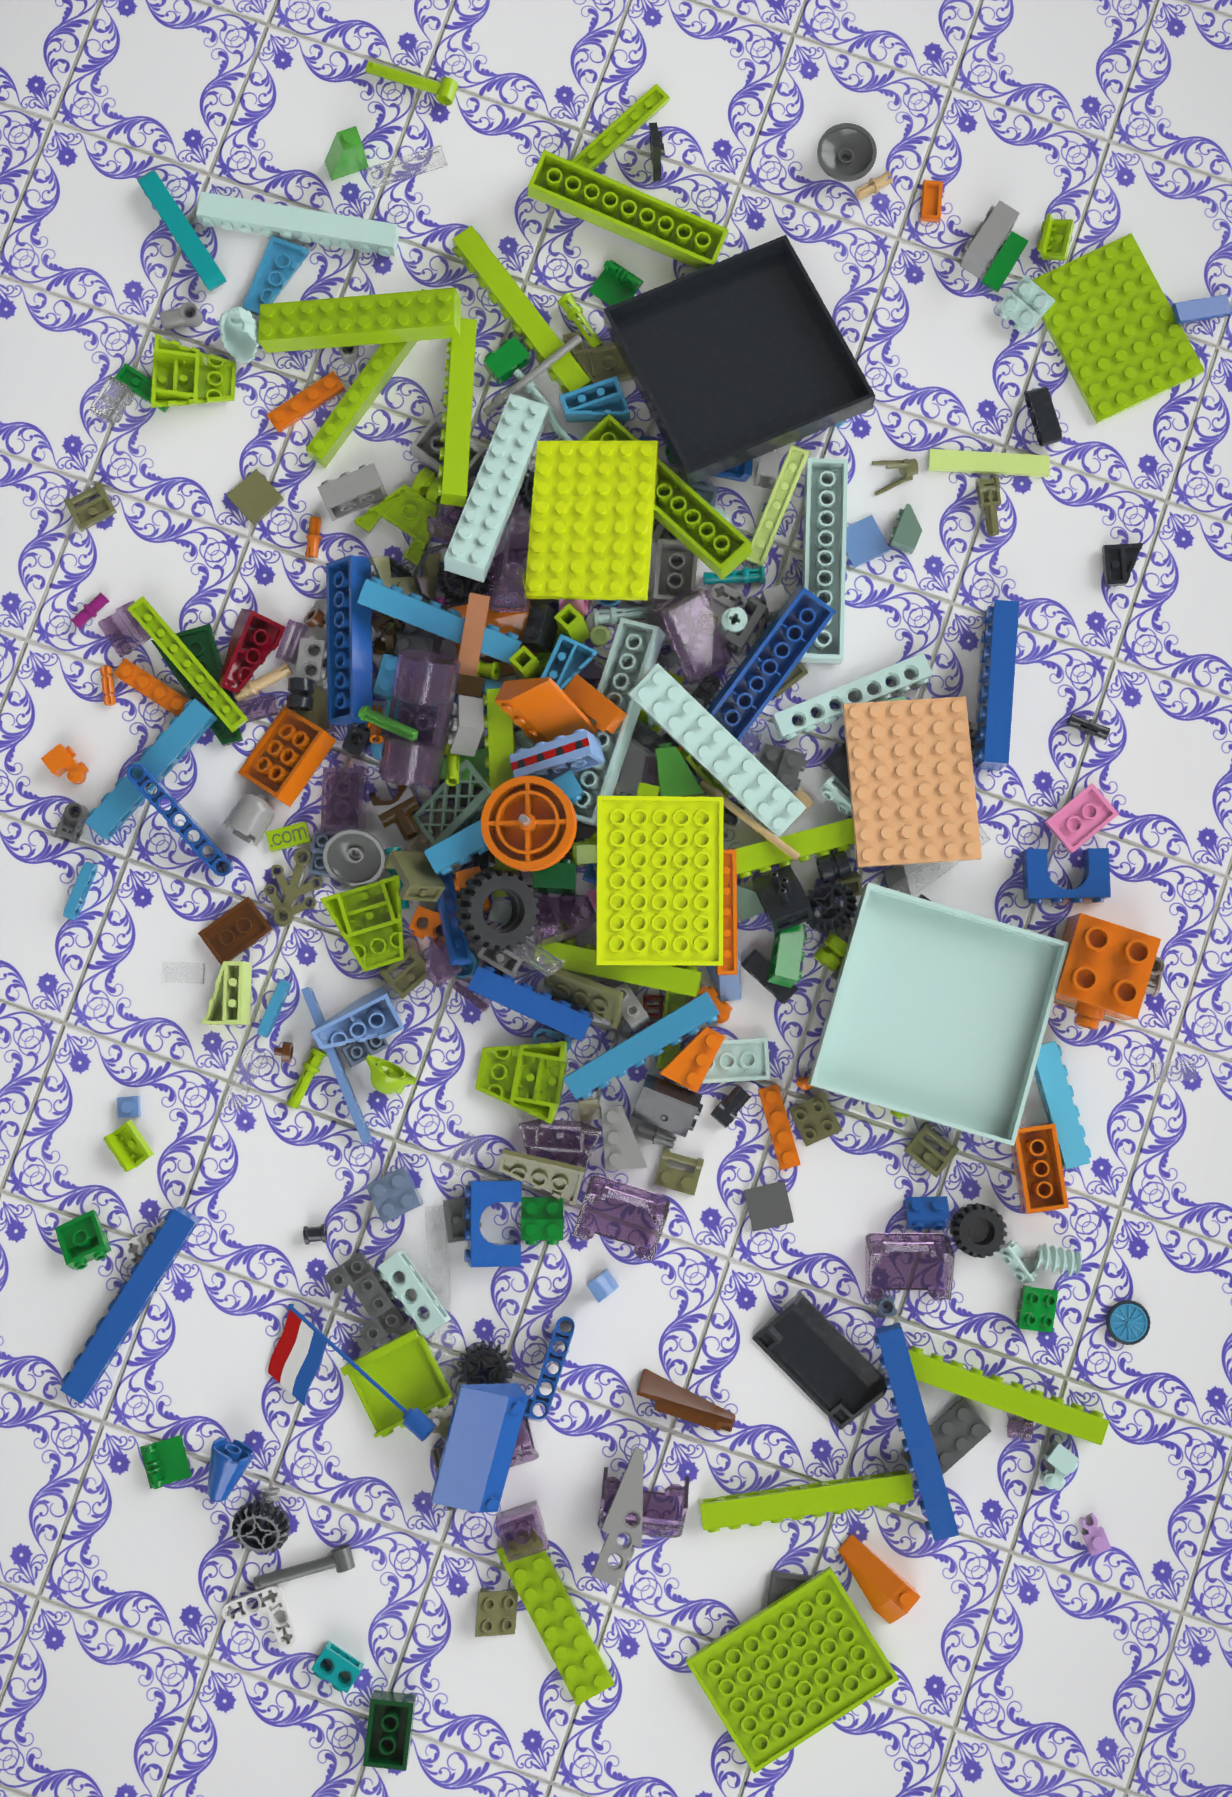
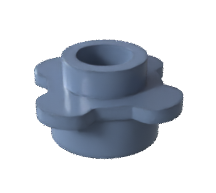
M887 1295L886 1298L877 1297L874 1300L879 1318L890 1315L895 1316L897 1314L894 1304L895 1298L892 1295Z

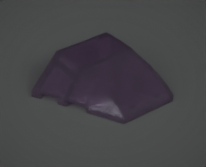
M542 893V897H538L539 903H536V907L540 908V914H536V920L539 921L537 926H533L531 930L534 931L532 936L537 947L556 943L591 927L596 923V913L588 895L562 894L559 897H549L547 893Z
M542 1119L519 1123V1129L524 1141L523 1144L528 1155L584 1167L585 1170L603 1131L579 1121L554 1120L552 1124H549Z

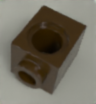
M459 674V679L454 681L453 692H456L457 698L458 695L483 699L485 679L483 677Z

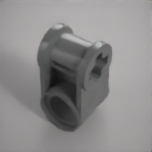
M76 802L69 803L65 807L61 820L56 827L55 836L70 839L72 843L76 844L81 838L85 821L88 818L89 811L87 807ZM79 807L80 814L78 817H74L73 811Z

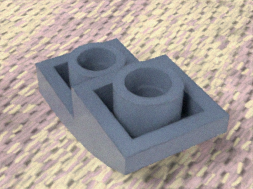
M314 831L309 867L310 875L330 877L324 866L323 851L327 841L335 833Z
M385 1038L368 1039L365 1042H353L342 1048L341 1052L350 1068L365 1061L367 1055L374 1056L388 1048L389 1044Z

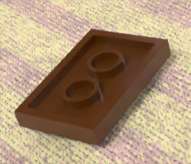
M248 896L198 934L222 966L223 961L234 960L271 933L273 928Z

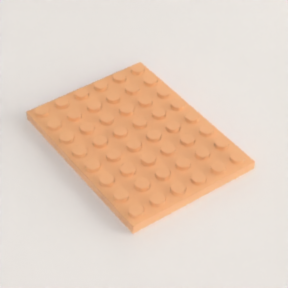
M966 696L843 704L857 868L981 860L982 854Z

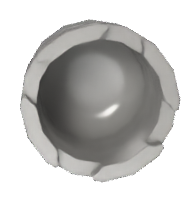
M246 794L239 799L222 825L225 828L230 826L234 829L232 832L234 835L247 843L253 840V844L258 846L274 819V810L268 804L270 800L264 795Z

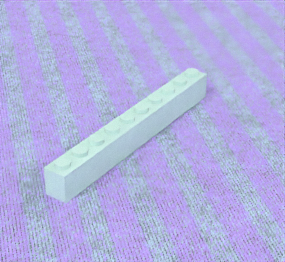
M200 192L196 212L199 222L206 227L219 226L225 230L237 229L248 234L255 232L266 237L273 235L285 240L297 239L303 243L315 242L326 247L333 245L339 246L344 250H350L351 248L363 253L375 252L382 256L396 255L400 234L398 225L393 223Z

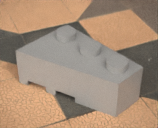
M622 1105L602 1106L605 1170L647 1168Z

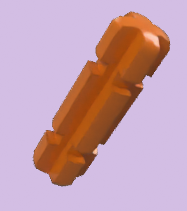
M110 666L100 667V675L103 676L101 678L102 692L105 695L103 701L106 706L116 705V698L113 696L115 689L114 681L111 677L113 675L112 668Z

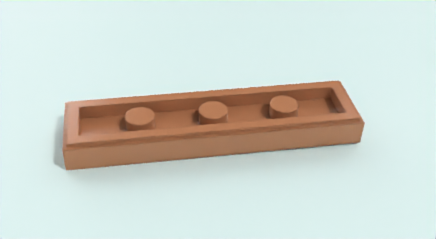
M472 592L469 594L455 675H477L490 596Z

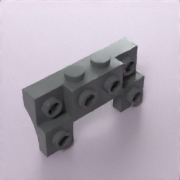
M363 1251L326 1274L324 1278L335 1294L348 1285L351 1286L372 1321L359 1329L362 1337L371 1348L408 1321L394 1301L396 1298L392 1294L391 1289H387L383 1284L384 1280L379 1274L380 1271L374 1270Z

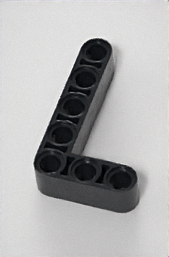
M713 674L705 676L691 695L694 699H703L704 705L702 706L705 709L718 693L720 687L719 678ZM709 681L714 682L716 688L709 690L706 688L705 683ZM637 720L635 725L636 731L633 732L631 742L654 758V748H659V744L671 743V747L676 746L677 748L680 746L666 732L663 736H660ZM644 736H651L653 742L651 744H644L642 738Z

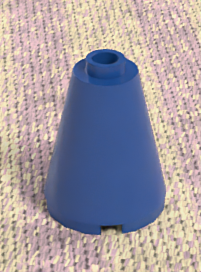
M219 1438L213 1441L207 1495L214 1502H221L229 1497L253 1459L251 1447L239 1440L234 1439L233 1443L226 1442L227 1438Z

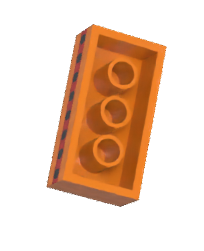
M1054 1123L1019 1127L1014 1146L1011 1145L1021 1212L1030 1214L1069 1208L1056 1125Z

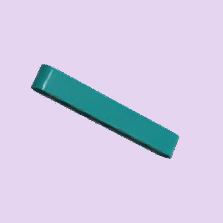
M153 169L138 178L137 181L209 292L226 283L227 281L156 171Z

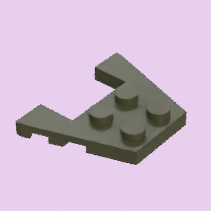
M580 331L563 334V342L566 344L577 334L581 337ZM581 341L570 350L576 362L590 378L591 384L617 376L619 382L633 380L615 344L584 349L583 342Z
M441 553L428 554L422 565L423 576H417L422 593L432 599L435 598ZM389 556L369 558L370 564L374 566L377 573L375 577L383 580V585L391 587V584L403 588V593L408 595L411 592L418 594L413 576L391 577Z

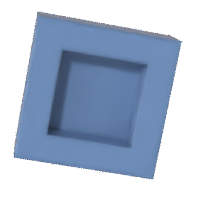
M140 1096L117 1098L118 1119L141 1117Z

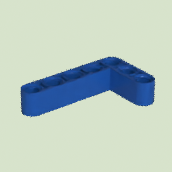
M561 1317L555 1325L533 1397L528 1396L523 1418L542 1422L548 1417L574 1334L575 1324L569 1317ZM562 1323H568L571 1326V1330L563 1333L559 1327ZM561 1343L564 1345L565 1350L562 1353H556L553 1350V1346ZM549 1364L557 1365V1373L549 1374L546 1371ZM546 1384L552 1388L549 1395L541 1394L540 1387ZM538 1405L545 1408L544 1415H534V1407Z

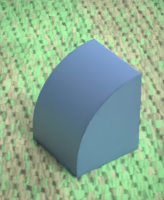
M608 1269L586 1284L598 1303L619 1287Z

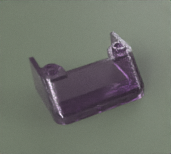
M604 1467L597 1522V1526L600 1529L620 1483L618 1478L608 1477V1467ZM685 1476L683 1487L679 1484H671L665 1489L664 1493L643 1490L642 1535L677 1538L682 1535L688 1510V1476ZM631 1512L626 1515L625 1520L628 1524H634L638 1517L635 1513Z

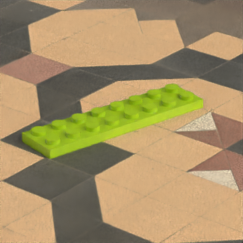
M532 1528L498 1547L496 1552L576 1705L582 1704L615 1685L607 1666L535 1529Z

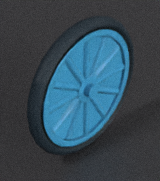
M1122 1300L1117 1302L1107 1314L1106 1325L1108 1332L1114 1340L1121 1344H1137L1145 1339L1150 1330V1316L1145 1307L1136 1301Z

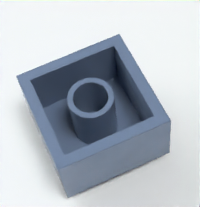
M406 1166L365 1185L383 1224L424 1204Z

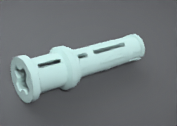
M654 605L616 609L613 606L609 609L600 610L593 608L594 626L604 623L615 625L621 618L629 620L647 619L644 613L652 614L650 607H654Z

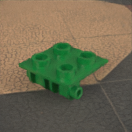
M607 260L603 266L605 269L589 292L612 306L634 297L644 281L613 260Z
M1023 1285V1288L1020 1289V1299L1022 1301H1018V1304L1022 1305L1021 1308L1017 1307V1310L1021 1312H1018L1017 1320H1015L1019 1329L1052 1333L1058 1291Z
M181 1435L140 1447L150 1489H158L163 1487V1485L192 1477Z

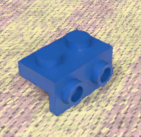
M947 1196L905 1197L906 1229H912L913 1231L934 1229L939 1231L948 1228L950 1213Z

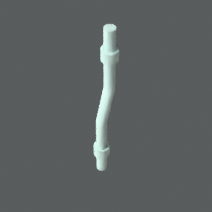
M519 368L513 373L518 380L525 376ZM531 381L523 387L537 402L549 406L548 418L555 433L563 441H573L561 427L551 404L538 391L536 384Z

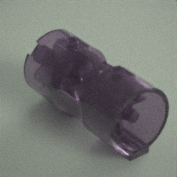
M402 649L398 651L388 717L417 730L418 736L415 741H409L386 730L378 770L382 777L381 780L410 786V784L420 785L421 783L422 788L436 787L440 784L447 745L446 736L461 665L459 660L447 655L423 650Z

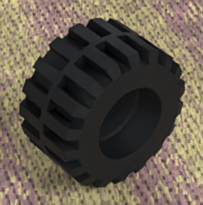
M979 1203L967 1204V1207H961L960 1212L954 1214V1221L951 1220L952 1229H950V1234L953 1235L952 1241L956 1243V1247L972 1257H991L995 1251L999 1252L1001 1250L999 1248L1000 1245H1004L1006 1242L1003 1240L1004 1236L1007 1237V1232L1005 1231L1007 1226L1003 1222L1004 1218L997 1213V1210L990 1206ZM982 1218L986 1220L989 1226V1233L985 1240L974 1243L968 1236V1227L973 1220Z

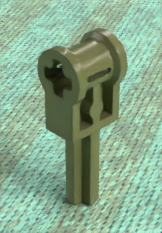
M995 476L993 479L985 480L977 478L976 493L979 509L984 508L987 535H999L996 508L1001 505L999 477Z

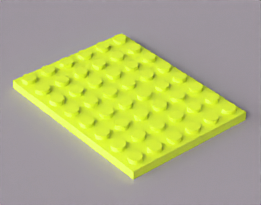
M537 441L524 591L526 599L648 600L659 450L658 441Z
M597 796L596 965L723 966L724 797Z

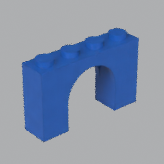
M1088 848L1083 850V879L1075 889L1070 890L1058 887L1051 880L1048 873L1047 849H1026L1022 851L1024 900H1030V904H1041L1043 900H1051V904L1063 903V900H1071V903H1084V899H1092V903H1103L1104 899L1111 897L1109 848Z
M468 1180V1185H465V1198H468V1206L464 1210L465 1219H468V1228L464 1230V1239L468 1241V1249L464 1250V1261L468 1262L469 1267L521 1266L520 1244L490 1243L481 1234L479 1226L482 1213L490 1205L500 1202H521V1181Z

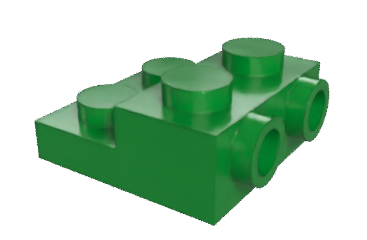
M521 1197V1241H525L526 1245H537L538 1241H546L547 1245H558L559 1241H563V1198Z
M91 1210L55 1228L65 1263L72 1269H84L88 1266V1262L102 1260L107 1257L106 1253L112 1251L106 1232L102 1230L95 1210Z

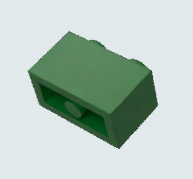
M515 336L512 339L505 340L499 349L495 352H489L483 360L485 369L499 386L511 378L515 370L518 368L521 370L531 362L529 352Z

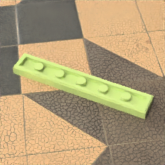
M792 444L790 445L751 541L752 553L745 559L746 561L764 566L810 451Z
M930 449L928 471L1048 477L1050 472V456Z

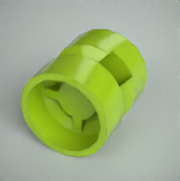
M424 467L416 476L412 489L420 495L426 494V498L437 505L441 499V496H437L438 483H442V478L436 477L435 472Z
M829 933L823 941L824 947H819L813 957L823 966L835 972L841 964L840 958L844 957L847 943L833 933Z

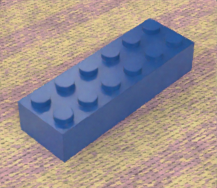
M485 964L483 968L477 967L467 988L468 990L583 1042L593 1020L590 1018L589 1012L580 1008L577 1012L571 1009V1004L561 999L559 1003L552 1000V995L543 991L538 994L533 991V986L524 982L521 985L516 984L513 977L504 973L501 977L495 974L496 970Z

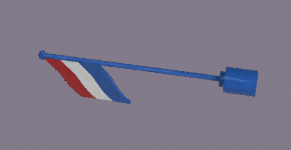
M294 1304L287 1306L289 1314L284 1331L271 1356L268 1373L303 1406L306 1405L309 1388L322 1363L326 1345L328 1344L404 1413L402 1417L404 1419L403 1425L421 1442L433 1432L436 1424L420 1409L416 1407L414 1410L410 1408L407 1411L296 1310Z

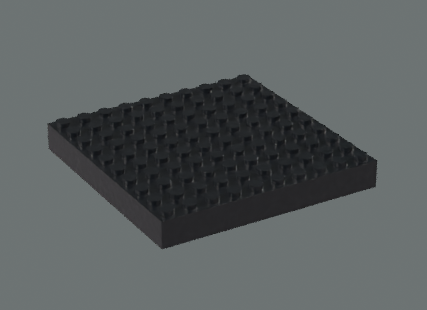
M786 235L603 309L604 324L688 486L873 409L876 395Z

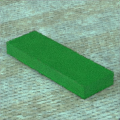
M1012 231L981 283L998 293L1029 241Z
M125 363L114 378L115 382L151 404L152 380ZM157 407L164 413L169 409V407Z

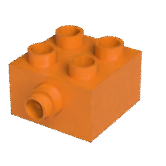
M1083 913L1068 917L1061 940L1069 942L1054 998L1076 1005L1074 1014L1077 1016L1075 1017L1074 1024L1084 1028L1097 1030L1099 1022H1103L1105 1015L1123 1021L1138 1019L1161 939Z

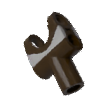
M398 777L396 779L398 793L394 799L384 801L374 791L369 793V797L384 828L395 823L403 839L408 841L421 833L411 815L421 807L404 780Z

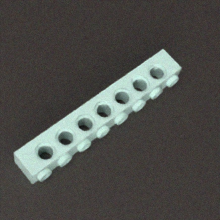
M923 652L773 714L772 720L780 739L790 741L797 738L800 732L805 731L809 733L816 730L817 725L822 723L829 725L835 722V718L843 715L842 705L853 703L848 699L849 694L857 696L858 702L856 703L875 702L878 700L886 701L892 698V694L899 692V695L910 691V687L914 685L921 687L929 683L933 673ZM904 672H911L914 678L911 680L907 679L904 676ZM892 679L895 682V687L887 686L885 680ZM867 687H874L876 694L870 695L867 692ZM836 702L839 705V710H832L829 703ZM813 709L818 710L821 717H812L810 711ZM792 718H800L802 725L795 726L792 723Z

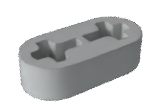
M717 583L711 589V598L717 604L726 609L735 608L734 602L730 598L734 601L740 599L742 606L738 605L737 607L745 609L747 599L742 593L723 583ZM720 589H723V594L727 596V598L723 595L717 597L715 590L719 591Z

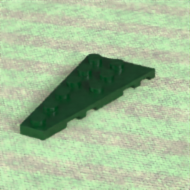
M207 624L175 633L219 684L223 665L212 625ZM151 640L191 700L193 701L194 698L199 700L218 717L210 728L221 744L227 746L244 741L240 727L235 732H231L156 642ZM221 687L226 692V694L232 699L230 690Z

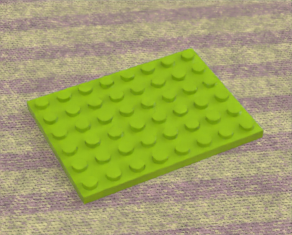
M1132 233L1032 279L1034 283L1055 300L1054 304L1041 319L1097 424L1204 373L1205 370L1182 326L1180 324L1177 325L1173 310Z
M830 1566L685 1659L754 1774L899 1680Z

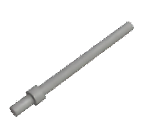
M579 334L560 347L504 393H499L495 396V400L482 409L484 413L488 416L499 406L503 407L507 403L510 394H516L583 341Z

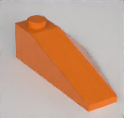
M852 1533L839 1547L840 1555L871 1607L889 1624L906 1615L921 1597L912 1585Z

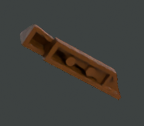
M648 1369L643 1370L636 1393L638 1396L655 1400L654 1410L714 1430L732 1431L736 1418L735 1414Z

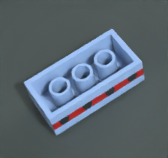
M585 729L575 730L573 734L568 736H557L553 741L547 743H536L535 747L529 749H518L514 754L509 755L514 778L537 776L549 781L570 770L576 773L605 763L600 740Z

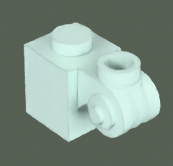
M1053 1439L1042 1455L1052 1465L1051 1471L1044 1470L1041 1472L1040 1480L1047 1488L1060 1491L1066 1483L1064 1478L1069 1473H1073L1078 1467L1077 1462L1079 1458Z

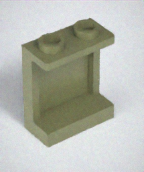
M391 850L384 863V867L386 869H395L404 884L399 893L401 900L437 902L445 885L440 876L435 873L425 853Z

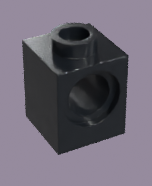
M359 724L357 727L351 725L343 742L342 749L363 759L370 744L369 729ZM356 736H362L363 741L360 744H353V739Z

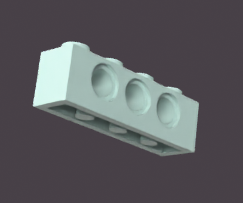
M404 1250L396 1252L378 1266L381 1278L385 1282L388 1281L392 1287V1294L395 1298L401 1300L405 1313L409 1317L412 1316L419 1333L427 1337L451 1320ZM399 1271L404 1274L403 1282H400L397 1278ZM410 1289L416 1292V1299H412L409 1296ZM422 1306L428 1309V1317L422 1315Z

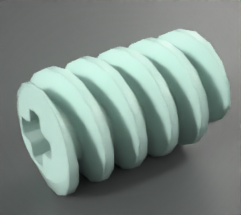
M735 607L723 613L719 626L720 634L723 638L728 630L740 636L747 624L746 612L740 607Z
M1045 1243L1039 1244L1035 1253V1269H1038L1040 1264H1043L1044 1271L1051 1266L1052 1273H1055L1056 1269L1059 1268L1061 1275H1063L1065 1269L1070 1277L1074 1271L1078 1275L1082 1265V1253L1080 1251L1073 1252L1071 1249L1065 1251L1062 1247L1057 1249L1054 1245L1049 1247Z

